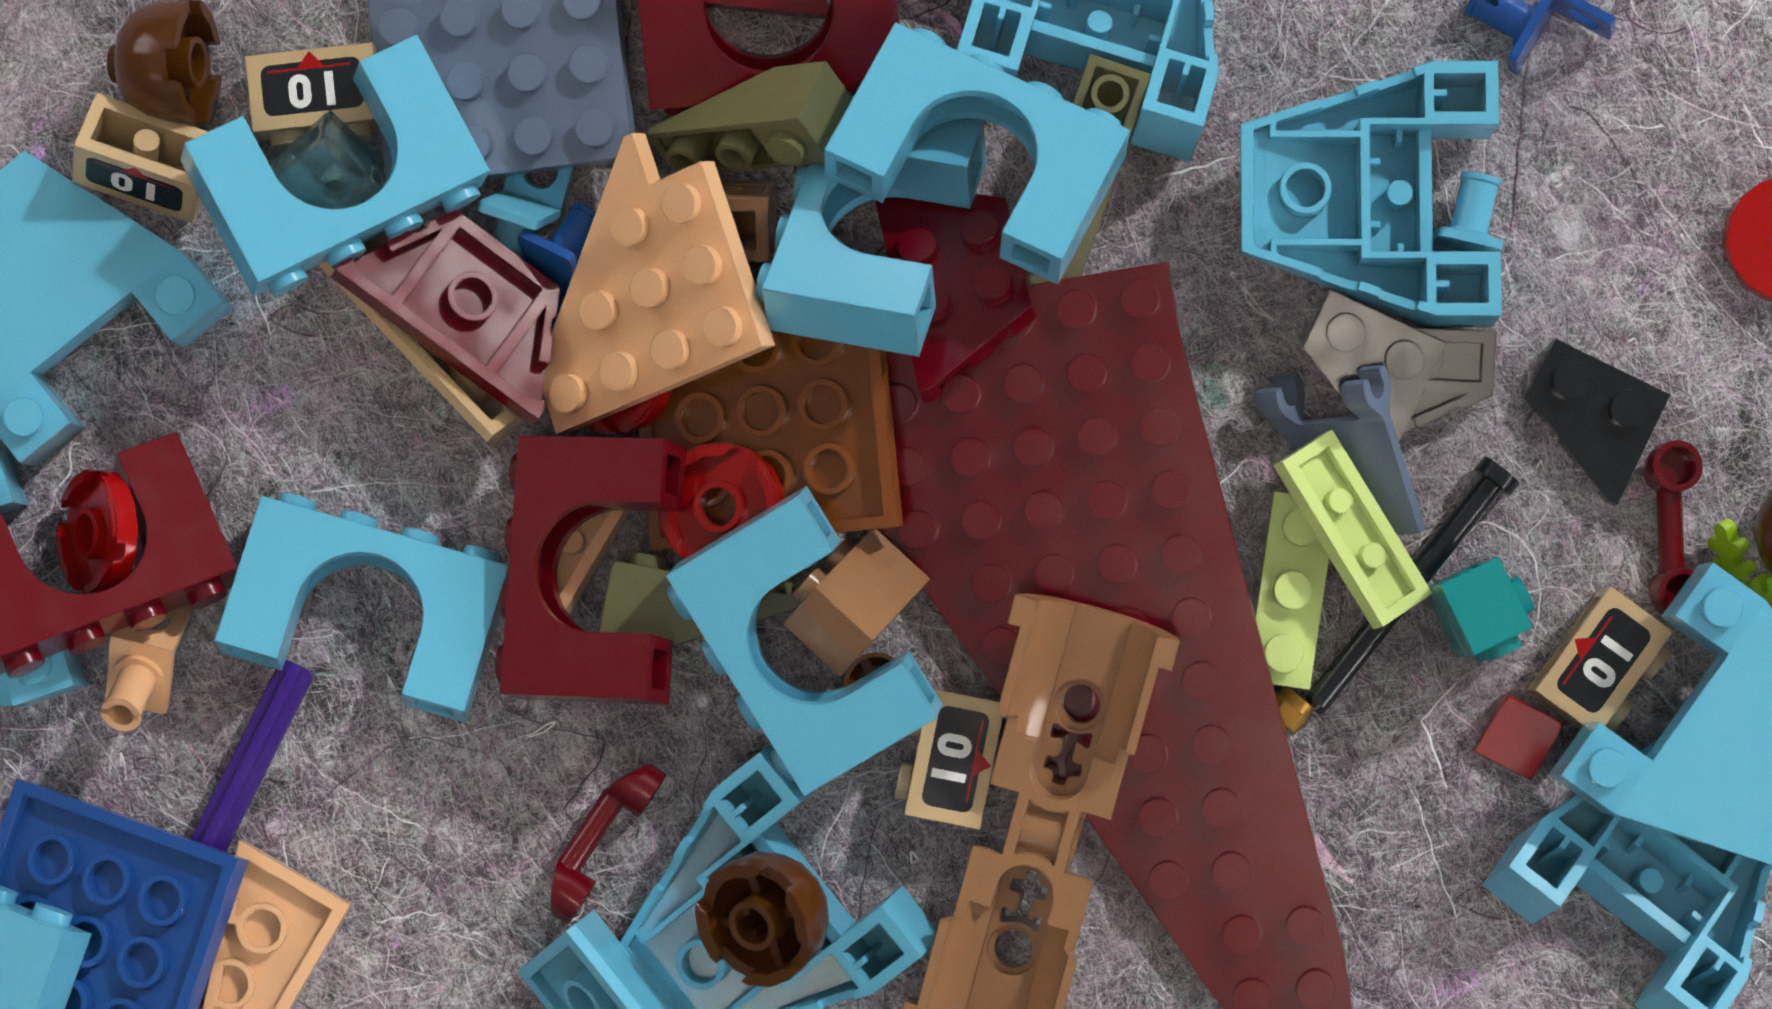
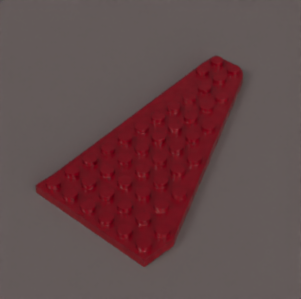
M1169 262L1061 279L1058 285L1050 281L1030 284L1029 289L1037 318L1014 337L1000 341L995 347L994 352L974 369L969 364L965 365L940 385L943 394L932 402L924 403L918 390L911 355L886 351L903 527L881 529L883 534L930 578L923 587V590L1000 698L1020 629L1018 626L1008 624L1016 594L1045 595L1103 608L1154 625L1171 633L1180 640L1172 671L1162 668L1158 669L1135 755L1129 754L1111 820L1086 813L1085 817L1223 1009H1354L1340 931L1328 886H1326L1181 338ZM1072 686L1067 690L1064 697L1065 709L1074 719L1080 721L1091 720L1099 712V697L1088 686ZM1056 724L1055 733L1068 734L1063 751L1057 757L1049 756L1048 763L1057 767V778L1066 781L1072 772L1081 773L1082 765L1073 762L1072 758L1076 742L1082 738L1091 743L1092 734L1072 733Z

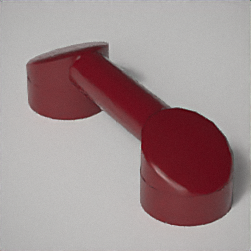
M1681 440L1664 442L1650 452L1643 467L1644 479L1648 487L1656 492L1659 572L1651 579L1649 597L1652 605L1662 615L1694 571L1685 568L1682 491L1690 489L1698 482L1702 474L1703 463L1698 450L1690 443Z
M646 764L618 778L602 791L556 861L550 894V909L554 916L566 924L572 921L596 884L595 880L581 872L582 868L622 807L640 817L665 780L666 773L652 764Z

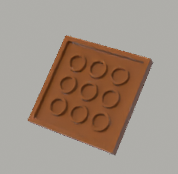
M761 302L765 312L764 302ZM771 330L775 346L674 388L668 405L653 423L639 429V438H664L685 447L686 452L702 444L734 443L755 450L773 466L784 488V498L807 485L836 533L903 527L887 355L884 350ZM723 488L714 490L709 495L706 503V510L710 519L716 524L725 525L734 516L736 506L733 496ZM646 511L650 551L672 549L659 526L658 511Z

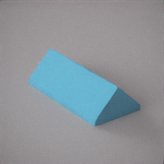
M595 910L574 924L517 971L546 1009H673Z

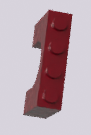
M638 0L650 110L664 109L666 114L676 115L773 67L827 61L847 91L854 92L855 95L894 23H899L898 1L831 0L828 17H826L821 28L810 40L788 52L764 55L742 50L727 41L711 22L705 0Z
M178 432L118 452L116 455L113 471L117 472L128 484L135 502L142 558L134 571L112 588L91 594H72L54 589L40 581L22 561L0 511V674L7 672L9 678L29 674L45 664L44 658L67 649L71 655L82 654L103 644L107 640L106 635L128 626L132 632L143 631L163 622L168 616L166 613L187 604H190L192 609L205 608L227 596V589L232 588L237 565Z
M518 436L517 453L512 456L509 465V480L514 490L513 516L507 520L504 532L505 548L508 554H510L508 580L503 583L500 591V610L505 618L503 645L498 648L495 657V674L500 682V694L527 700L669 705L673 640L644 633L586 631L570 617L563 606L558 590L557 571L563 548L571 535L584 522L599 514L620 510L682 512L686 459L685 447L664 438Z

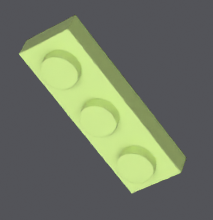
M1333 430L1322 433L1273 465L1373 629L1385 626L1433 594Z
M1273 491L1271 495L1254 614L1273 685L1310 690L1329 556L1291 494Z

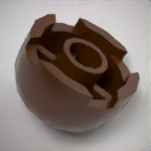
M160 0L151 2L128 17L117 36L116 44L109 48L107 54L109 78L113 83H117L120 94L127 104L146 115L170 122L193 125L196 123H207L211 120L218 105L222 75H210L208 45H220V40L213 15L205 2L201 0Z
M753 852L723 865L708 878L709 882L706 884L704 896L696 902L695 917L698 935L709 957L715 963L724 959L735 971L746 976L741 982L749 986L773 987L792 979L806 967L821 949L829 924L827 897L818 879L802 863L779 853Z

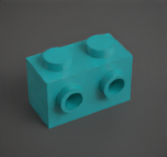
M1499 557L1479 561L1428 586L1433 594L1427 598L1456 657L1475 656L1478 663L1485 660L1490 662L1521 647L1522 643L1518 634L1533 628L1527 616L1528 613L1535 610L1529 592L1519 576L1509 579Z

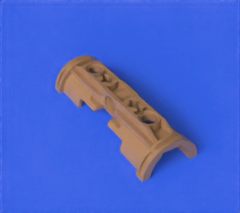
M1015 595L1008 624L1018 626L1020 629L996 715L1007 717L989 784L1018 792L1019 794L1003 852L984 846H972L953 916L944 917L939 921L919 997L906 1000L902 1009L1065 1008L1078 961L1074 951L1093 886L1092 880L1071 873L1070 870L1085 816L1088 813L1111 820L1129 754L1135 755L1158 669L1162 668L1172 671L1180 643L1176 636L1138 619L1092 605L1045 595ZM1085 685L1097 693L1100 708L1096 717L1091 720L1080 721L1068 714L1064 705V697L1067 690L1072 686ZM1056 724L1072 733L1092 734L1091 743L1082 738L1076 742L1072 758L1073 762L1082 765L1081 773L1072 772L1066 781L1057 778V767L1048 763L1049 756L1057 757L1063 751L1068 734L1055 733ZM1030 870L1039 873V884L1048 888V894H1038L1034 899L1028 915L1031 918L1040 917V926L1026 917L1005 916L1006 907L1014 913L1020 909L1024 889L1015 885V878L1024 879ZM1008 930H1018L1024 933L1032 944L1030 959L1022 964H1011L1005 961L997 949V941L1001 933Z

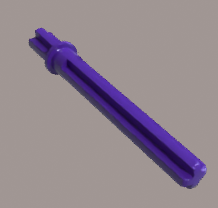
M289 660L285 661L282 671L275 669L190 839L227 852L313 680V674L308 669Z

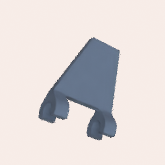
M1385 365L1363 366L1357 371L1360 380L1345 381L1341 385L1344 402L1348 409L1355 414L1351 416L1304 419L1305 392L1303 382L1298 373L1275 375L1271 379L1274 388L1259 389L1255 393L1257 408L1262 417L1278 429L1295 451L1322 433L1333 430L1397 535L1420 534L1425 529L1390 416L1391 380Z

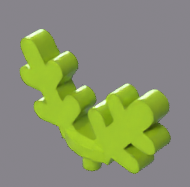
M1730 518L1724 519L1714 526L1715 534L1707 539L1709 547L1719 554L1711 562H1714L1767 600L1772 608V576L1769 577L1766 573H1762L1752 580L1748 578V576L1757 571V567L1752 560L1744 561L1743 553L1750 549V543L1744 537L1739 538L1737 527L1733 520Z

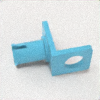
M575 167L558 169L555 182L548 187L536 186L531 183L526 174L506 176L503 190L480 200L477 209L479 212L498 218L493 237L523 259L517 237L523 229L534 233V230H538L562 217Z
M1462 171L1451 225L1441 226L1433 233V251H1502L1504 241L1493 238V236L1488 234L1501 179L1483 173Z

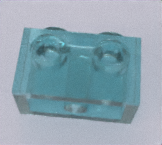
M331 110L269 162L278 181L289 193L307 204L320 208L343 209L353 207L371 199L382 188L384 161Z

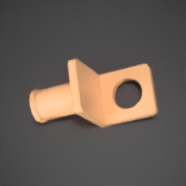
M187 604L166 612L171 624L164 629H146L132 632L128 626L111 633L106 699L101 707L103 708L101 717L111 728L119 731L134 730L139 726L144 710L158 714L167 713L171 699L175 651L191 617L190 605Z

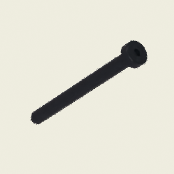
M1486 456L1474 468L1480 475L1479 479L1413 560L1427 584L1499 493L1502 492L1510 496L1520 484L1508 471ZM1403 614L1377 629H1373L1368 620L1363 623L1306 695L1305 701L1314 708V712L1321 714L1328 710Z

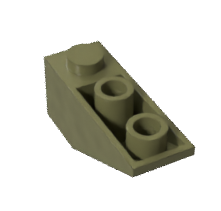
M827 61L777 66L650 127L646 135L675 172L700 161H714L718 173L825 163V148L853 98Z
M630 551L628 563L613 560L599 632L653 634L673 640V646L704 638L692 618L688 621L684 620L669 599L667 587L671 584L666 577L670 572L666 571L668 558ZM783 581L765 594L759 607L757 622L792 612L800 605L791 596L793 583Z

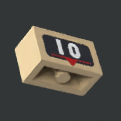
M370 42L245 56L253 133L262 141L270 140L271 148L274 149L304 147L309 145V136L334 133V141L354 142L371 139L373 137L372 129L379 127L353 77L359 61L377 53L375 45Z
M96 93L73 146L72 182L194 224L203 202L183 167L180 158L184 143L208 131L185 123L165 121L146 115L125 102Z
M1612 586L1601 587L1526 691L1580 730L1586 722H1600L1611 731H1614L1633 706L1634 702L1627 695L1641 676L1647 681L1651 680L1669 657L1671 650L1664 644L1673 631Z
M934 689L943 706L935 720L908 735L919 738L914 763L901 761L894 799L906 801L904 815L980 830L1003 718L996 715L999 702Z

